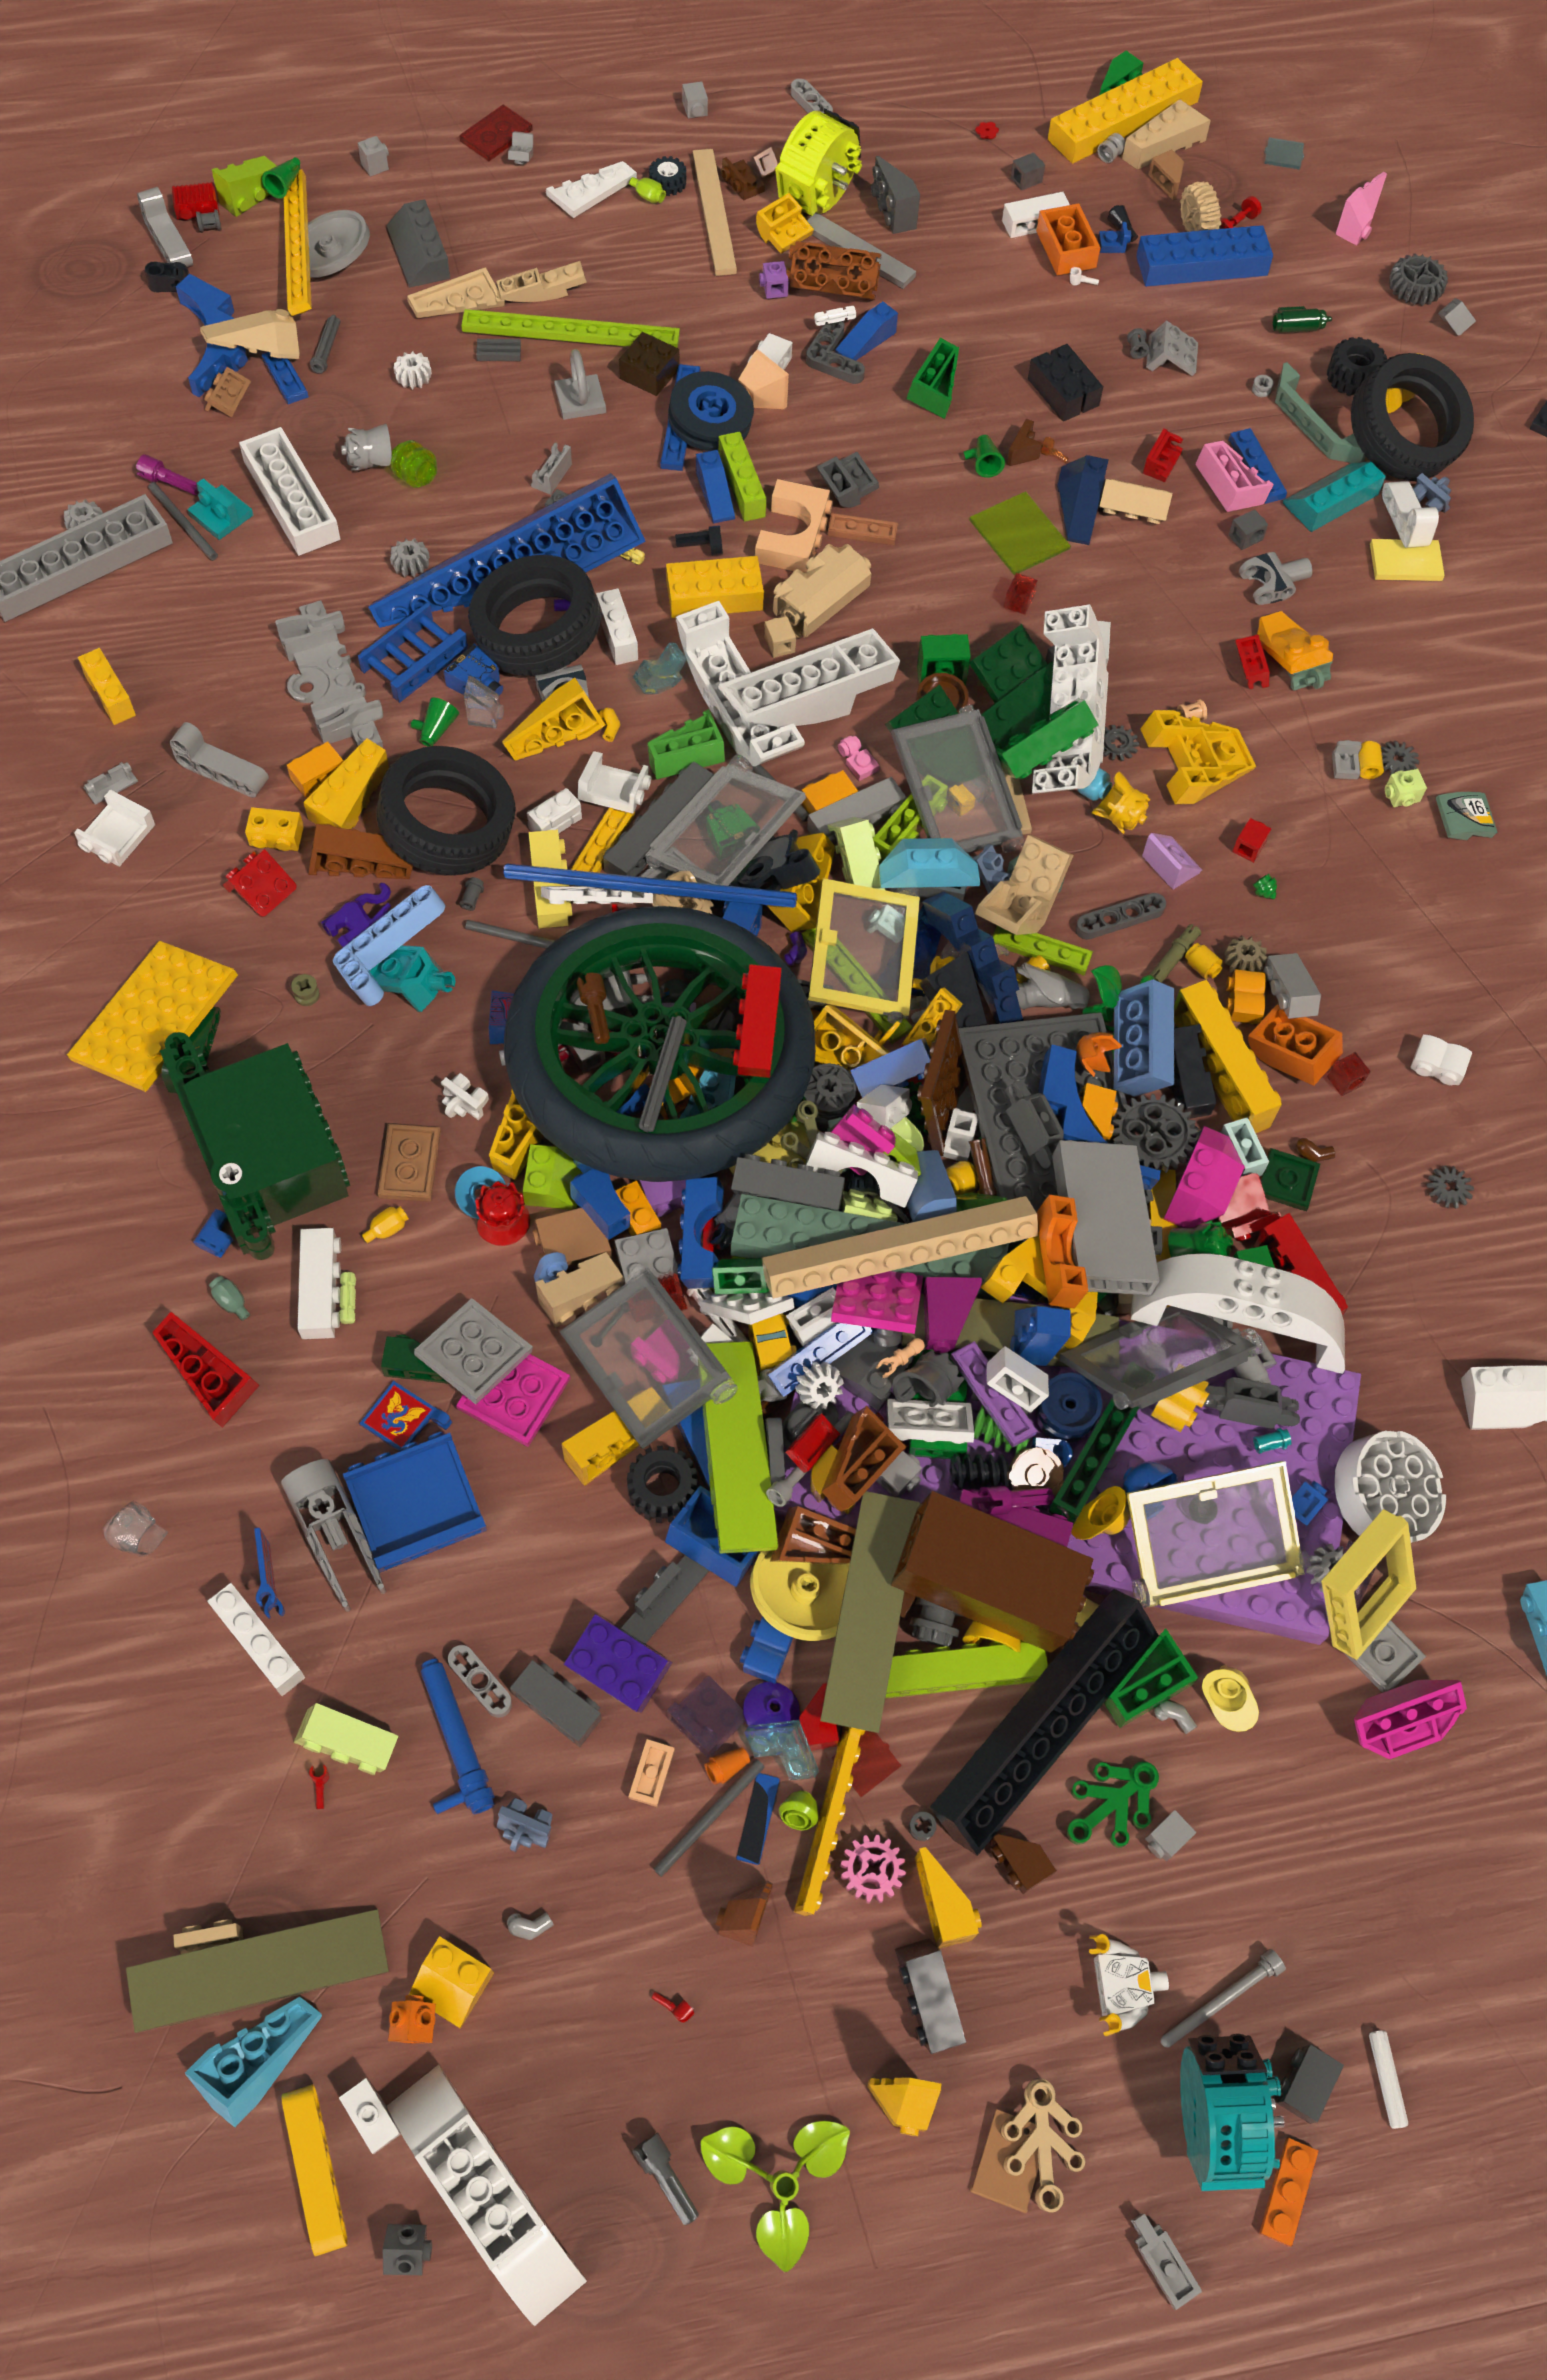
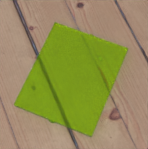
M1026 491L970 517V522L1013 575L1043 563L1069 550L1071 547Z

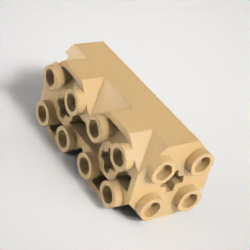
M831 544L826 545L822 552L808 560L806 564L808 570L806 573L796 569L788 579L780 582L775 587L774 594L776 596L773 602V612L776 616L780 614L781 617H788L796 638L801 636L803 638L808 637L870 586L871 572L869 569L871 564L866 557H862L849 544L838 548Z

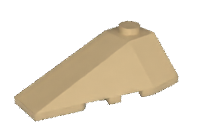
M277 309L276 311L267 310L200 328L206 343L233 349L239 345L249 349V352L257 353L258 349L270 352L271 357L299 359L296 322L291 314L283 309Z

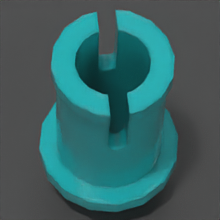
M1277 1428L1276 1432L1253 1437L1254 1447L1258 1454L1278 1448L1285 1450L1287 1446L1292 1444L1291 1436L1287 1429Z

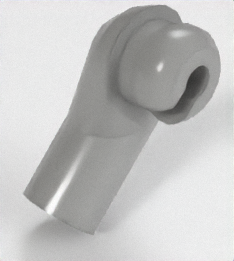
M547 1912L533 1921L522 1918L518 1913L510 1915L507 1919L509 1932L513 1936L527 1940L536 1938L554 1926Z

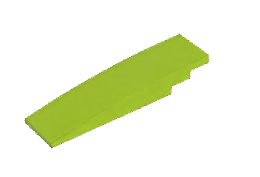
M752 1342L706 1343L734 1381L702 1405L711 1504L714 1508L719 1554L777 1550L778 1541L774 1504L768 1499L766 1491L771 1486L753 1344ZM698 1358L702 1389L713 1381L714 1378Z

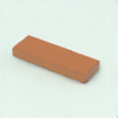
M831 513L828 536L895 545L898 523Z

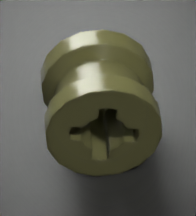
M302 974L294 978L291 988L296 1002L302 1006L315 1004L320 996L315 978L308 974Z

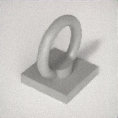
M573 349L570 353L572 378L554 381L563 420L606 413V405L598 375H585L579 350Z

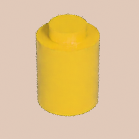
M1365 741L1361 744L1362 747L1358 754L1360 776L1364 779H1375L1384 773L1381 746L1374 741Z

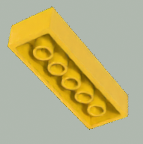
M1207 980L1181 989L1174 1004V1022L1177 1028L1200 1024L1202 1032L1198 1034L1200 1049L1205 1048L1207 1055L1202 1057L1205 1071L1210 1072L1213 1089L1232 1121L1248 1117L1255 1133L1270 1128L1282 1105L1281 1098L1278 1092L1274 1091L1269 1084L1266 1072L1261 1070L1257 1064L1254 1052L1248 1049L1243 1041L1242 1032L1231 1021L1228 1009L1223 1007L1219 1001L1216 989L1211 987Z

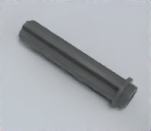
M331 315L327 319L315 356L310 360L311 369L315 373L321 374L327 370V360L341 323L340 319L336 318V315Z

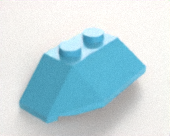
M952 838L902 839L879 865L881 888L980 886L978 863Z

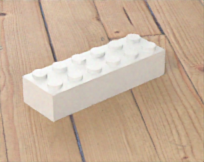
M281 427L239 442L245 465L298 556L341 540L337 520Z

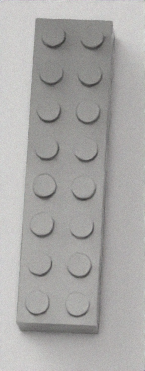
M146 494L1 560V617L5 622L172 544L167 523Z

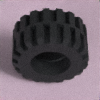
M1350 337L1348 340L1344 339L1341 343H1338L1327 369V379L1332 383L1331 386L1334 389L1337 388L1340 393H1346L1347 396L1354 395L1363 380L1381 363L1387 360V355L1384 354L1383 348H1379V344L1371 342L1372 340L1363 339V337Z
M663 1445L657 1446L656 1451H652L651 1447L646 1449L644 1456L641 1453L636 1456V1463H631L629 1467L630 1473H627V1487L631 1505H635V1511L639 1515L644 1513L645 1519L650 1521L652 1517L656 1518V1523H662V1518H667L668 1523L672 1522L674 1516L678 1515L683 1507H686V1503L698 1489L696 1468H693L692 1460L690 1458L686 1459L685 1453L681 1450L678 1454L675 1453V1447L671 1446L668 1447V1450H663ZM668 1473L678 1480L679 1486L673 1493L659 1496L651 1493L646 1488V1483L655 1474Z

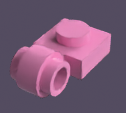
M848 736L840 741L838 750L843 757H849L846 759V765L858 781L878 772L880 765L869 751L864 749L859 752V749H861L859 739L856 736Z

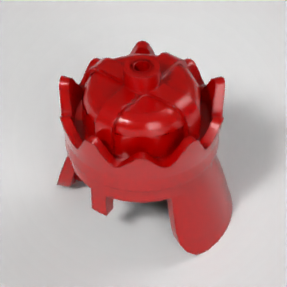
M497 1181L491 1187L483 1185L480 1196L475 1199L476 1213L479 1216L477 1223L479 1235L488 1243L497 1246H506L518 1242L525 1236L530 1226V1214L524 1205L523 1194L517 1191L513 1182L504 1185Z

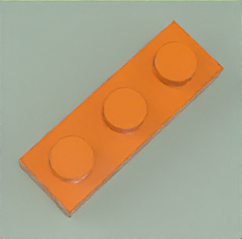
M1285 2139L1280 2157V2167L1276 2171L1259 2234L1292 2247L1318 2150L1293 2139Z

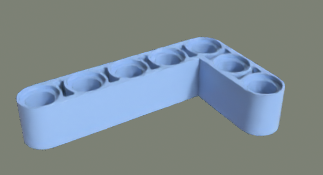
M430 885L418 888L335 954L333 958L334 965L365 1005L373 1006L377 1004L384 995L383 989L370 973V970L430 924L445 910V903Z

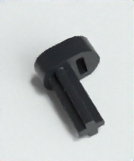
M720 525L709 526V531L675 534L677 547L710 544L712 556L723 555Z

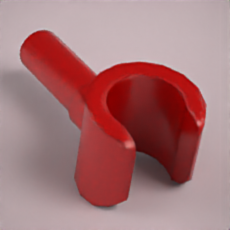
M323 1765L324 1773L320 1777H315L314 1766H311L309 1770L310 1777L315 1784L317 1810L324 1809V1784L329 1780V1772L325 1765Z
M654 1992L652 1999L672 2012L679 2022L685 2023L694 2015L692 2007L685 2000L676 2006L670 2000Z

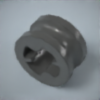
M918 1812L909 1823L910 1834L918 1841L929 1840L936 1831L937 1823L930 1813ZM921 1819L922 1822L928 1821L930 1826H928L927 1830L930 1832L927 1834L922 1830L917 1832L915 1827H917L918 1823L915 1821Z

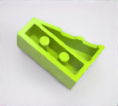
M261 156L243 161L241 165L235 166L230 164L225 169H212L219 204L237 217L270 196L262 183V175L277 165L267 157Z

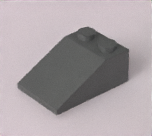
M871 1334L830 1363V1365L839 1370V1376L844 1382L842 1386L877 1411H880L887 1402V1399L894 1393V1378L898 1374L912 1368L914 1358L910 1357L907 1364L903 1366L900 1364L889 1377L882 1378L885 1373L889 1372L891 1364H882L878 1369H876V1365L884 1358L892 1357L894 1351L899 1348L897 1346H880L874 1342V1334Z

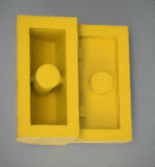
M790 193L761 209L756 215L757 228L763 241L766 244L771 242L781 254L790 249L791 245H795L796 241L801 242L811 236L814 231L813 227L801 215L802 207Z

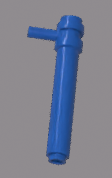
M438 1659L428 1660L421 1665V1675L459 1776L457 1782L460 1788L459 1792L433 1803L434 1809L437 1814H440L465 1802L466 1807L471 1809L472 1814L485 1812L495 1805L493 1801L495 1798L494 1792L487 1785L489 1781L487 1773L484 1769H481L443 1663H439Z

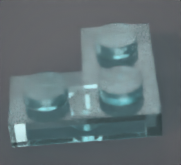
M799 1720L751 1725L746 1729L745 1735L754 1757L780 1755L789 1780L815 1778L819 1773Z

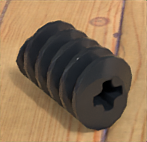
M954 1453L949 1466L950 1489L954 1481H957L959 1489H963L965 1481H968L970 1489H974L976 1482H980L981 1488L986 1487L988 1482H991L992 1486H998L999 1482H1002L1003 1486L1008 1488L1009 1466L1004 1455L999 1454L995 1462L992 1454H987L983 1462L981 1454H976L972 1462L970 1454L965 1453L961 1461L959 1455Z

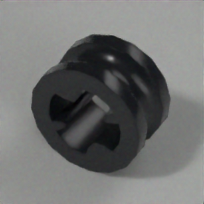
M724 1223L719 1224L710 1235V1244H717V1248L723 1251L731 1244L734 1230L727 1229Z

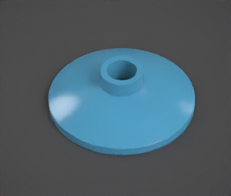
M484 1166L473 1167L465 1171L459 1177L455 1186V1199L459 1208L466 1215L479 1219L476 1213V1189L481 1190L483 1185L491 1187L497 1181L506 1185L502 1176L495 1170Z

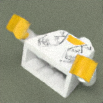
M1104 1934L1090 1935L1089 1939H1094L1097 1946L1096 1949H1089V1953L1101 1954L1094 1958L1102 2017L1099 2018V2021L1104 2020L1108 2023L1109 2030L1103 2032L1104 2036H1109L1121 2030L1133 2028L1148 2014V2006L1154 2004L1153 1991L1168 1990L1169 1981L1166 1971L1150 1972L1148 1959L1141 1958L1138 1951L1119 1941L1110 1940Z

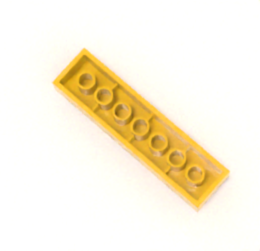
M1176 58L1052 118L1047 140L1073 164L1098 152V146L1103 141H1106L1111 134L1118 133L1123 138L1130 136L1178 100H1182L1189 106L1198 103L1203 81L1182 61Z

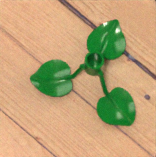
M1104 965L1091 970L1096 978L1103 1003L1085 1007L1083 1014L1102 1012L1106 1030L1114 1032V1027L1107 1024L1113 1020L1114 1007H1116L1119 1001L1118 995L1122 990V983L1118 970L1113 966ZM1146 975L1141 979L1140 984L1153 980L1154 977Z

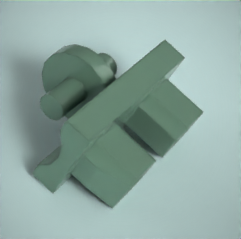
M1333 659L1332 662L1293 674L1288 672L1291 678L1290 688L1293 691L1311 685L1315 689L1322 688L1324 681L1331 679L1330 667Z

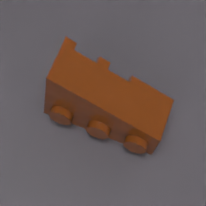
M867 1405L852 1416L821 1491L841 1512L855 1504L906 1448Z
M790 1507L777 1540L778 1548L773 1551L770 1562L849 1565L856 1529L802 1507Z

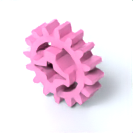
M865 1835L863 1836V1844L860 1845L856 1840L852 1842L854 1851L845 1850L844 1855L849 1861H841L840 1867L847 1869L846 1872L841 1874V1879H849L850 1882L846 1886V1890L849 1891L853 1888L857 1890L855 1894L856 1899L860 1898L863 1894L866 1895V1903H870L872 1897L875 1896L877 1901L882 1903L883 1894L886 1893L888 1897L892 1898L894 1896L892 1887L901 1888L902 1883L897 1880V1877H905L906 1872L899 1869L905 1863V1859H897L896 1855L900 1849L897 1847L891 1850L889 1848L890 1839L882 1844L880 1843L879 1835L875 1836L873 1842H870L868 1836ZM869 1849L879 1850L883 1853L881 1855L871 1854ZM857 1857L861 1866L860 1871L854 1875L853 1863ZM868 1863L872 1866L881 1863L877 1871L878 1875L872 1872L864 1876L869 1866ZM891 1863L893 1874L889 1881L885 1872L886 1867ZM865 1883L875 1884L879 1889H869L862 1885Z

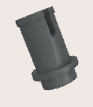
M471 877L465 882L466 890L460 901L462 908L469 911L475 910L478 897L484 891L482 880Z

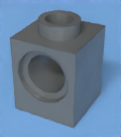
M1254 509L1233 519L1229 536L1243 550L1264 539L1268 524Z

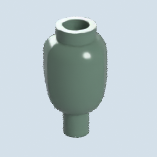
M219 1276L209 1284V1287L212 1289V1297L226 1312L236 1313L241 1321L250 1316V1313L244 1307L245 1299L243 1294L230 1279H224L223 1276Z

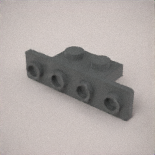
M686 1555L677 1565L672 1561L668 1567L662 1566L653 1578L655 1582L649 1589L644 1587L634 1599L636 1601L635 1613L620 1629L646 1644L709 1573V1570Z

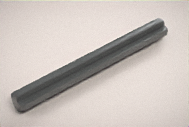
M681 1016L672 1017L639 1122V1128L643 1132H653L657 1123L686 1027V1020Z

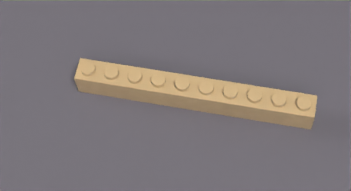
M1024 1196L763 1257L764 1277L772 1298L783 1297L1038 1236L1037 1213L1028 1198Z

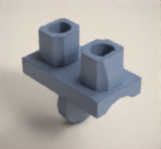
M1421 473L1417 477L1416 485L1413 487L1418 501L1420 502L1426 496L1429 501L1425 504V508L1436 507L1438 512L1442 510L1444 513L1450 509L1448 504L1451 500L1449 496L1451 489L1447 487L1450 480L1447 477H1443L1440 480L1433 477L1430 480Z
M987 844L984 850L973 859L978 863L979 877L989 894L1000 881H1009L1011 875L1010 873H1005L1003 869L1004 860L1001 854L995 852L993 845Z
M513 1798L507 1807H501L498 1813L499 1820L496 1828L503 1830V1837L512 1841L511 1851L517 1852L520 1845L531 1848L532 1844H536L546 1848L550 1838L552 1813L541 1809L537 1811L534 1819L524 1815L527 1810V1804L522 1800Z

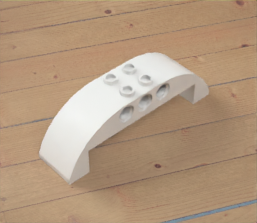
M720 601L676 616L681 644L694 680L707 706L737 754L750 766H757L801 749L805 745V741L794 723L785 727L746 722L718 688L721 683L751 673L729 637V616Z
M1188 1254L1157 1262L1160 1281L1152 1295L1133 1294L1131 1320L1157 1326L1166 1306L1170 1305L1316 1343V1367L1341 1374L1345 1371V1327L1341 1310L1324 1289L1299 1275L1223 1255Z

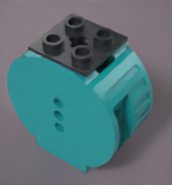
M1236 2033L1224 2037L1202 2035L1198 2038H1188L1190 2046H1186L1181 2060V2107L1187 2142V2156L1201 2191L1265 2188V2180L1270 2178L1273 2168L1278 2169L1280 2167V2159L1275 2158L1274 2128H1284V2118L1282 2116H1273L1276 2103L1271 2096H1281V2085L1278 2076L1272 2077V2066L1269 2058L1262 2060L1250 2035Z

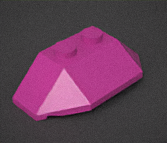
M1204 1126L1163 1220L1182 1228H1194L1225 1214L1245 1168L1229 1136Z
M1416 1680L1367 1698L1354 1717L1360 1745L1387 1759H1393L1441 1741L1455 1724L1459 1715L1463 1714L1467 1709L1461 1681Z

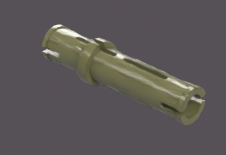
M1189 924L1181 936L1173 940L1171 943L1172 947L1149 974L1156 981L1162 983L1201 935V930L1197 926L1191 930L1194 924Z

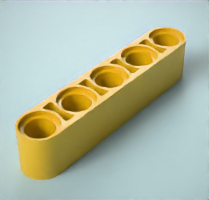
M314 2084L283 2093L281 2098L310 2243L316 2257L348 2246V2239L319 2099Z

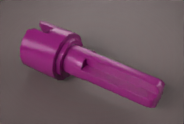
M143 454L139 458L136 468L140 472H137V476L155 483L160 480L191 494H198L197 482L172 472L164 467L162 461L149 455Z
M1006 1486L982 1487L978 1495L987 1497V1501L979 1502L978 1508L979 1511L989 1515L1008 1514L1011 1508L1050 1505L1052 1500L1055 1499V1495L1051 1488L1010 1491Z

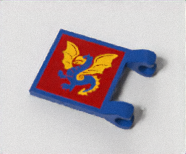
M393 1381L359 1424L401 1452V1448L412 1443L430 1419L444 1430L451 1426L452 1421L447 1413L436 1409Z

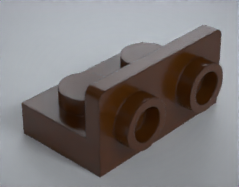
M727 157L722 159L721 175L743 201L765 192V184L744 160L732 164Z

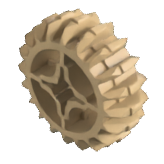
M1198 181L1192 183V185L1185 187L1184 192H1182L1180 210L1183 220L1182 225L1185 226L1187 232L1220 229V217L1222 215L1220 214L1219 199L1216 197V191H1213V186L1209 185L1208 182Z

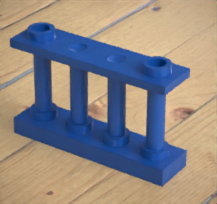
M426 603L421 608H417L413 614L369 648L364 649L358 655L360 669L363 673H366L374 667L391 681L393 698L400 703L468 649L467 636L461 629L449 635L433 622L431 605ZM426 627L443 642L437 647L432 648L418 637L416 633ZM408 640L421 650L425 656L419 661H414L398 647ZM391 653L408 669L401 675H397L381 660Z

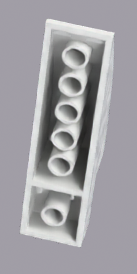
M870 629L721 683L718 688L746 722L785 727L793 723L795 726L815 724L849 715L856 694L894 680L900 659L874 629Z

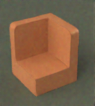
M770 147L754 157L762 178L776 172L775 167L780 163L782 154L779 147Z

